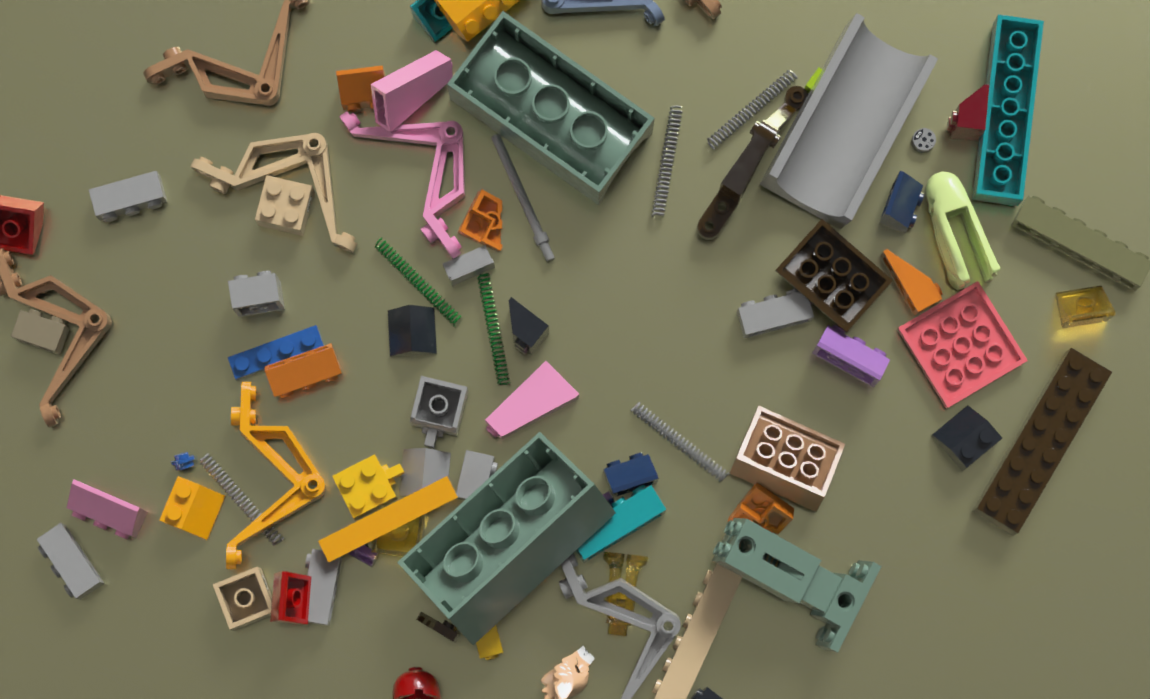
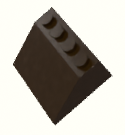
M823 219L816 224L775 270L846 333L893 281Z

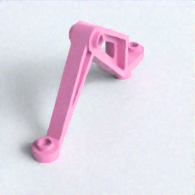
M347 111L339 116L341 121L353 137L437 146L423 217L427 224L420 228L430 244L439 239L453 259L460 255L459 249L462 248L461 244L455 236L450 238L446 233V230L449 228L441 217L439 219L436 218L465 198L464 133L461 125L456 121L399 125L389 132L382 126L359 128L358 125L361 122L353 112L350 115ZM453 152L454 189L439 199L447 153Z

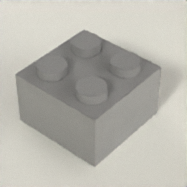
M271 271L258 272L257 276L254 277L238 275L234 277V280L228 281L232 309L238 317L285 309L281 282L277 275L271 273Z

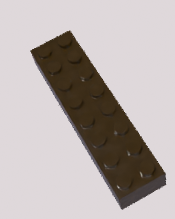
M1073 348L1065 352L972 511L1012 536L1019 533L1111 376L1112 371Z

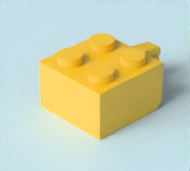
M374 454L332 477L353 519L357 521L398 499L392 486L396 484L394 479L405 474L400 463L391 468H388L387 464L381 466Z

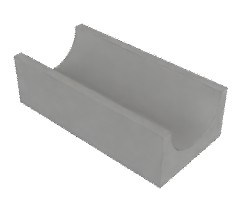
M857 13L844 27L818 79L806 97L760 182L761 186L838 229H842L852 221L938 58L932 55L916 56L908 54L886 44L868 30L864 24L865 17Z

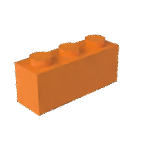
M332 343L265 366V373L274 397L280 395V398L292 395L294 393L293 390L299 388L303 390L316 386V382L325 380V382L333 381L338 378L339 374H342Z

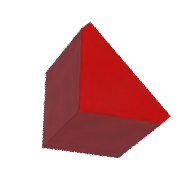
M287 571L274 573L270 622L308 625L312 576Z

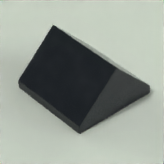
M406 305L388 310L390 357L437 354L434 307Z

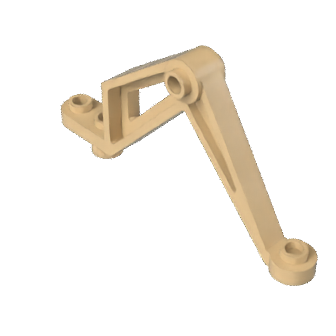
M310 133L250 142L235 175H233L234 172L226 167L221 166L218 169L212 166L213 162L200 156L199 160L194 158L190 168L211 178L209 187L223 194L227 193L229 187L241 190L265 180L266 175L274 177L308 163L332 243L351 253H354L357 247V243L354 242L355 237L345 232H342L341 235L337 234L328 144L321 134ZM298 149V153L253 170L261 154Z

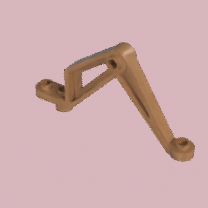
M284 0L259 75L189 49L181 52L179 47H172L163 53L165 60L144 70V77L148 83L157 85L164 82L166 77L184 73L191 66L206 98L266 106L274 105L280 98L291 8H304L309 4V0ZM208 70L248 84L250 89L211 85L205 71Z
M2 248L0 249V296L8 294V297L16 302L79 327L39 404L42 417L50 428L59 424L58 419L61 418L58 407L56 405L52 406V402L100 339L110 329L112 324L111 317L51 275L19 287L22 285V281L18 273L13 271V257L9 251L5 252ZM54 290L83 311L79 315L41 300L37 296Z

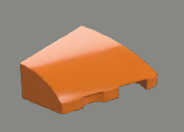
M483 189L478 191L458 233L493 250L501 251L502 200Z
M756 483L728 518V522L730 520L733 521L734 518H745L772 533L779 534L793 520L795 508Z

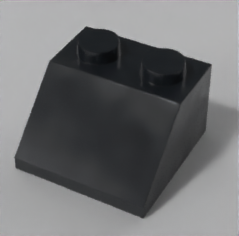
M511 297L508 301L513 341L515 343L514 347L523 354L528 352L533 355L549 335V325Z
M968 405L932 434V437L961 471L968 468L1002 439L1001 435L989 421Z

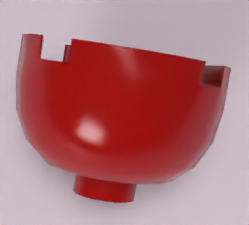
M412 667L408 669V672L402 673L396 679L393 685L392 697L393 699H440L441 692L439 683L434 675L423 671L421 667Z

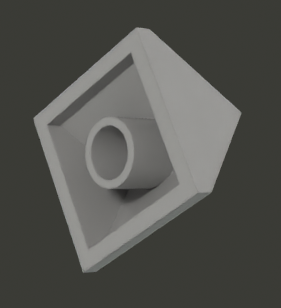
M428 448L404 449L402 468L405 474L401 475L399 496L406 497L446 476L449 478L451 453Z

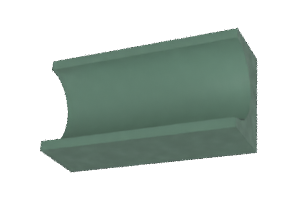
M504 11L498 16L447 83L450 100L598 205L604 199L612 180L631 153L644 139H648L653 133L654 117Z
M539 432L397 563L468 641L474 645L616 512L596 485Z

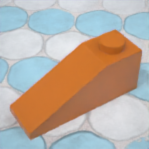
M888 249L882 252L880 257L914 316L935 306L942 300V290L937 283H933L931 278Z

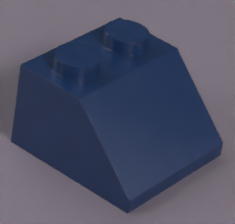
M899 171L893 182L879 224L906 233L909 227L913 228L917 215L914 214L916 206H921L925 195L921 193L923 185L907 173Z
M640 452L629 456V461L621 463L620 460H616L606 464L607 468L603 469V473L613 498L630 493L642 485L648 487L657 484L659 478L649 454L643 456V453Z

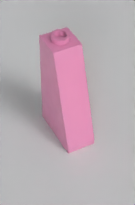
M436 50L372 83L375 122L389 132L397 128L453 77L451 59Z
M545 361L485 419L488 425L486 430L494 438L499 436L503 440L576 401L579 398V393Z

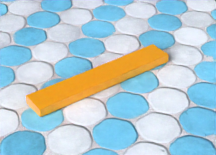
M448 476L318 542L329 563L458 498Z

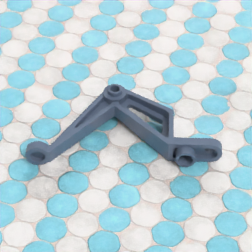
M542 0L541 2L542 8L549 14L644 9L643 15L649 24L653 23L657 26L665 21L661 9L653 0Z

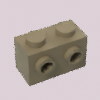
M29 309L28 312L20 310L11 337L17 341L60 355L70 330L64 324L65 321L51 316L50 319L42 317L43 313L33 309Z

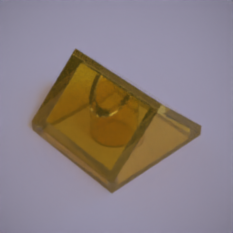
M1101 285L1056 293L1062 328L1105 322L1115 316V310Z
M378 505L377 511L386 507V505ZM426 514L373 540L371 552L404 557L424 538Z

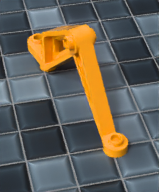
M252 382L241 383V407H231V426H240L241 435L294 487L227 544L226 569H237V565L242 564V550H237L239 545L320 499L325 493L323 478L288 426H251V424L256 423V410H252V401H256L257 393L256 386H252ZM282 439L303 469V472L298 474L265 440ZM312 485H316V486H317L315 489H310V488H309V487L312 486Z

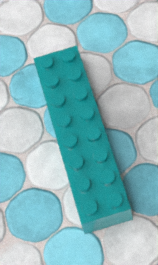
M998 14L993 22L986 84L989 85L986 128L979 138L972 200L1019 206L1023 201L1044 21Z

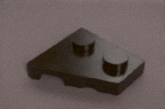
M420 612L416 619L454 643L460 637L456 632L458 630L456 626L446 620L441 623L423 612Z

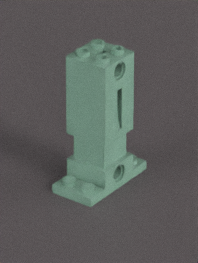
M734 518L733 521L730 520L724 529L725 536L722 542L719 541L713 550L714 557L712 561L784 601L801 603L812 609L810 615L826 623L818 631L815 645L824 650L838 653L882 566L875 562L858 560L857 563L851 566L849 575L833 573L819 566L821 560L749 519Z

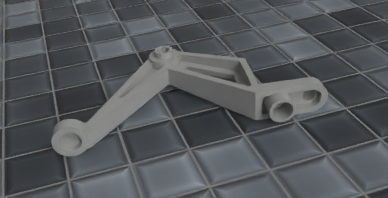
M572 553L561 564L566 575L565 579L559 581L564 597L568 599L574 596L580 605L651 632L621 699H631L680 631V618L676 613L670 611L622 578L585 592L584 589L588 587L583 575L578 576L575 566H578V562L574 553ZM621 592L652 612L653 615L651 618L607 602L604 598ZM669 621L673 626L668 628L664 623Z

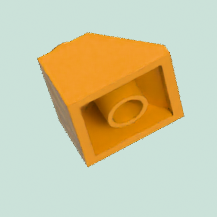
M178 476L159 521L208 540L226 496Z

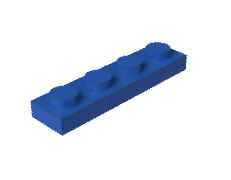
M315 325L227 358L237 381L264 371L267 365L324 346L318 327Z

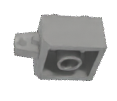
M421 376L410 424L422 428V433L427 434L424 446L434 448L437 436L443 438L444 433L453 436L458 435L468 395V387Z

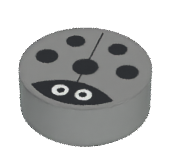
M927 128L917 130L912 137V145L918 152H928L936 143L935 134Z

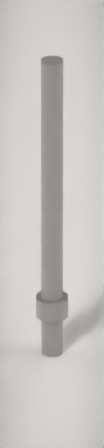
M496 134L491 137L533 230L535 235L533 237L537 246H540L546 262L552 261L555 257L548 243L550 241L548 235L541 228L500 134Z

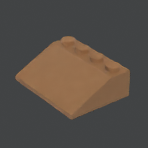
M758 406L730 470V474L754 485L758 483L772 493L817 512L826 495L845 444Z

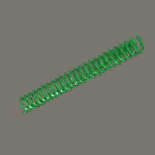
M381 237L376 242L375 249H378V252H381V255H384V258H388V262H391V265H394V268H398L397 271H401V275H404V278H407V281H411L410 284H414V288H417V291H420V294H424L423 297H427V301H430V304H433V307H437V310H440V314H443V317H447L446 320H450V323H453V327H456L455 324L461 318V315H459L455 320H453L454 317L458 314V312H456L453 316L449 318V316L455 311V308H453L448 314H446L447 311L452 307V305H450L444 311L443 309L445 308V306L448 305V302H446L442 307H440V305L445 301V299H442L441 302H439L436 305V303L442 297V295H440L436 300L433 301V299L438 295V292H436L431 298H429L431 294L435 291V289H433L429 294H427V292L432 288V286H429L425 291H423L424 288L429 284V282H427L423 287L420 288V286L425 282V279H423L418 285H416L418 281L422 278V276H420L416 281L413 282V280L419 275V273H416L412 278H410L411 275L416 271V269H414L410 274L407 275V273L412 269V266H410L405 272H403L404 269L409 265V263H407L403 268L400 269V267L406 262V260H403L398 266H396L398 262L403 258V256H401L396 262H394V260L399 256V253H397L392 259H390L391 256L396 252V250H394L390 255L387 256V254L393 249V247H390L385 253H383L385 249L389 247L390 243H388L383 249L380 250V248L386 243V240H384L379 246H377L378 243L382 240Z
M480 274L477 280H479V289H481L480 293L482 294L480 297L483 298L481 302L484 303L482 306L484 307V316H486V325H488L486 329L489 330L487 332L489 334L488 338L491 339L489 343H491L490 347L493 348L491 352L495 362L493 365L496 366L494 370L497 371L495 373L497 375L496 379L499 380L497 384L508 385L511 382H500L510 378L500 377L509 375V373L498 374L508 370V368L498 369L507 366V364L497 365L498 363L505 362L506 359L496 360L506 356L496 355L503 353L504 350L494 351L504 347L503 345L494 346L503 343V341L492 342L502 338L501 336L492 337L501 334V332L490 333L500 330V327L490 328L499 325V323L488 324L498 321V318L488 319L498 314L486 315L497 311L496 309L486 310L496 307V305L485 306L495 302V300L484 301L494 298V296L483 297L484 295L492 294L493 291L482 292L493 288H482V286L491 285V282L481 283L490 280V277L480 279L490 274Z

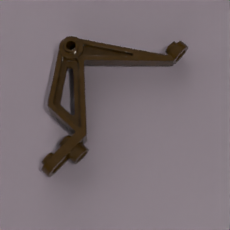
M793 86L789 88L785 95V103L766 121L763 120L761 123L757 121L749 133L753 135L750 143L721 182L719 192L698 222L697 232L703 239L711 240L716 238L737 208L765 151L769 147L774 149L781 138L778 133L796 111L802 107L808 96L807 91L803 87ZM718 205H724L726 210L720 211ZM711 223L714 228L708 230L705 228V224Z

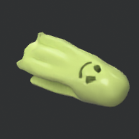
M939 172L932 175L927 181L925 192L934 227L935 239L949 283L954 289L961 291L970 282L963 257L947 220L959 215L963 219L985 283L992 281L998 275L997 272L1000 270V266L997 263L964 186L953 173Z

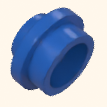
M188 452L175 455V460L171 461V465H174L177 471L194 466L193 460L195 458L194 455L189 456Z

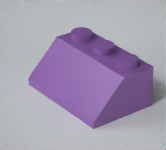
M828 325L812 352L814 355L872 387H875L880 381L890 361L886 357L887 354L877 348H874V350L865 346V341L858 337H853L852 339L845 335V331L836 325L832 327Z

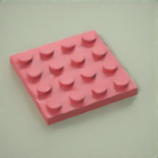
M978 281L897 329L946 409L1028 361Z

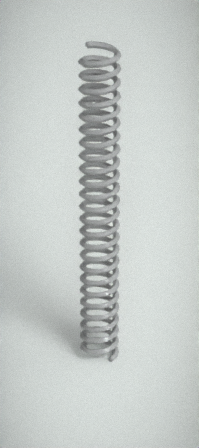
M787 70L786 73H783V76H780V79H776V82H773V85H769V88H766V91H763L759 94V96H756V100L753 99L752 102H749V105H746L745 108H742V111H739L738 114H735V117H732L731 120H728V123H725V126H721V129H718V132H714V135H711V138H707L710 147L713 150H715V147L710 143V140L715 144V146L718 147V144L713 139V137L716 138L720 144H722V141L717 137L716 134H718L721 137V139L725 141V138L721 135L720 131L723 132V134L727 138H729L728 134L724 131L723 128H725L730 135H732V132L728 129L727 125L732 129L733 132H736L735 128L730 124V122L733 123L737 129H739V126L734 122L733 119H735L740 126H743L741 121L738 120L737 116L740 117V119L744 123H746V120L741 116L740 113H742L747 120H749V117L745 114L744 110L749 114L750 117H753V115L748 110V108H750L751 111L754 114H756V111L751 107V104L755 107L757 111H760L758 106L755 105L754 101L759 105L760 108H763V105L758 101V99H760L761 102L765 106H767V103L762 99L761 95L765 98V100L768 103H770V100L765 95V93H767L770 99H774L773 96L768 92V90H770L771 93L775 97H777V94L772 90L771 87H773L778 94H780V90L775 86V84H777L778 87L782 91H784V88L779 84L778 81H780L785 88H787L786 83L788 85H791L790 81L785 77V75H787L792 82H794V79L789 75L788 72H790L795 79H798L796 74L791 70Z
M675 105L670 107V116H668L669 120L667 121L669 124L667 125L668 129H666V138H664L666 142H664V151H662L663 155L660 161L662 164L659 169V178H657L659 182L656 183L658 186L656 187L657 191H655L656 195L653 201L655 204L653 205L654 209H652V217L656 214L665 215L654 210L665 211L664 208H657L655 206L665 207L666 204L657 203L656 201L667 202V200L657 197L667 198L668 196L658 194L657 192L669 193L667 190H660L658 188L669 189V186L660 185L659 183L669 185L670 182L661 181L660 179L671 180V178L661 176V174L668 176L672 174L661 170L672 171L671 168H664L662 166L672 167L673 164L664 163L663 161L674 162V160L664 157L674 158L675 156L665 154L664 152L676 153L674 150H667L665 148L676 149V146L667 145L666 143L677 144V142L668 141L667 139L678 140L677 137L668 136V134L674 136L679 134L669 132L668 130L680 131L678 128H671L669 126L680 127V124L671 123L670 121L680 123L681 120L670 117L682 118L681 115L672 114V112L682 114V111L672 109L683 108L682 106Z
M640 402L631 409V411L634 410V415L637 414V418L641 416V420L645 419L644 423H648V426L652 425V429L656 428V432L660 431L659 435L663 434V438L667 437V441L671 439L670 443H674V447L678 446V450L682 448L681 451L682 453L685 452V456L693 457V461L697 460L696 464L701 463L700 467L704 466V470L708 469V473L712 472L711 476L716 474L715 479L719 478V482L730 475V472L725 474L726 469L721 472L722 466L717 469L719 464L714 465L715 461L709 464L711 458L706 460L707 455L703 456L704 452L698 455L700 449L695 451L696 446L690 450L693 444L690 443L687 446L689 440L684 442L685 437L679 441L681 434L676 437L678 432L673 433L674 428L668 432L670 425L665 428L666 423H664L660 427L663 420L657 423L659 417L654 419L655 414L649 418L652 411L646 414L648 408L641 412L644 405L638 409L641 404Z
M207 453L203 458H201L200 465H203V468H207L206 472H210L209 475H213L212 478L216 479V482H219V486H222V489H225V493H228V496H231V500H234V503H238L237 507H241V510H244V514H247V517H250V521L257 519L262 514L260 513L259 515L254 517V515L257 512H259V509H257L254 513L250 514L256 508V506H253L250 510L247 511V509L253 504V502L244 507L245 504L250 501V499H247L244 503L240 504L247 497V495L243 496L240 500L237 501V499L244 492H241L239 495L234 497L236 493L240 491V488H238L232 494L231 492L237 487V485L228 490L229 487L234 484V481H232L229 485L224 487L231 480V478H228L225 482L222 483V481L226 477H228V474H226L220 480L218 479L221 475L225 473V471H222L219 475L215 476L222 469V467L217 469L215 472H213V470L217 468L219 464H216L213 468L209 469L216 462V460L212 461L209 465L206 466V464L209 461H211L213 457H210L207 461L203 462L204 459L209 456V453ZM272 527L267 532H262V535H266L265 538H269V542H272V545H277L284 540V537H282L279 541L275 542L281 534L272 539L278 530L269 535L275 527Z

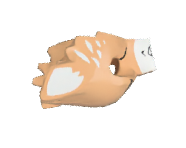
M584 646L570 656L563 658L560 664L554 666L551 671L543 676L541 683L546 687L541 691L546 693L544 699H571L585 689L588 683L589 666L595 658Z

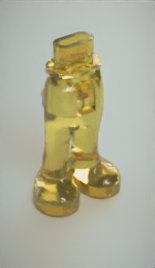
M603 552V559L610 569L609 583L621 578L625 554ZM627 554L625 581L634 587L637 585L640 569L648 562V556ZM621 592L607 596V602L634 612L635 601ZM607 615V618H609L606 620V623H609L608 634L627 636V628L631 624Z

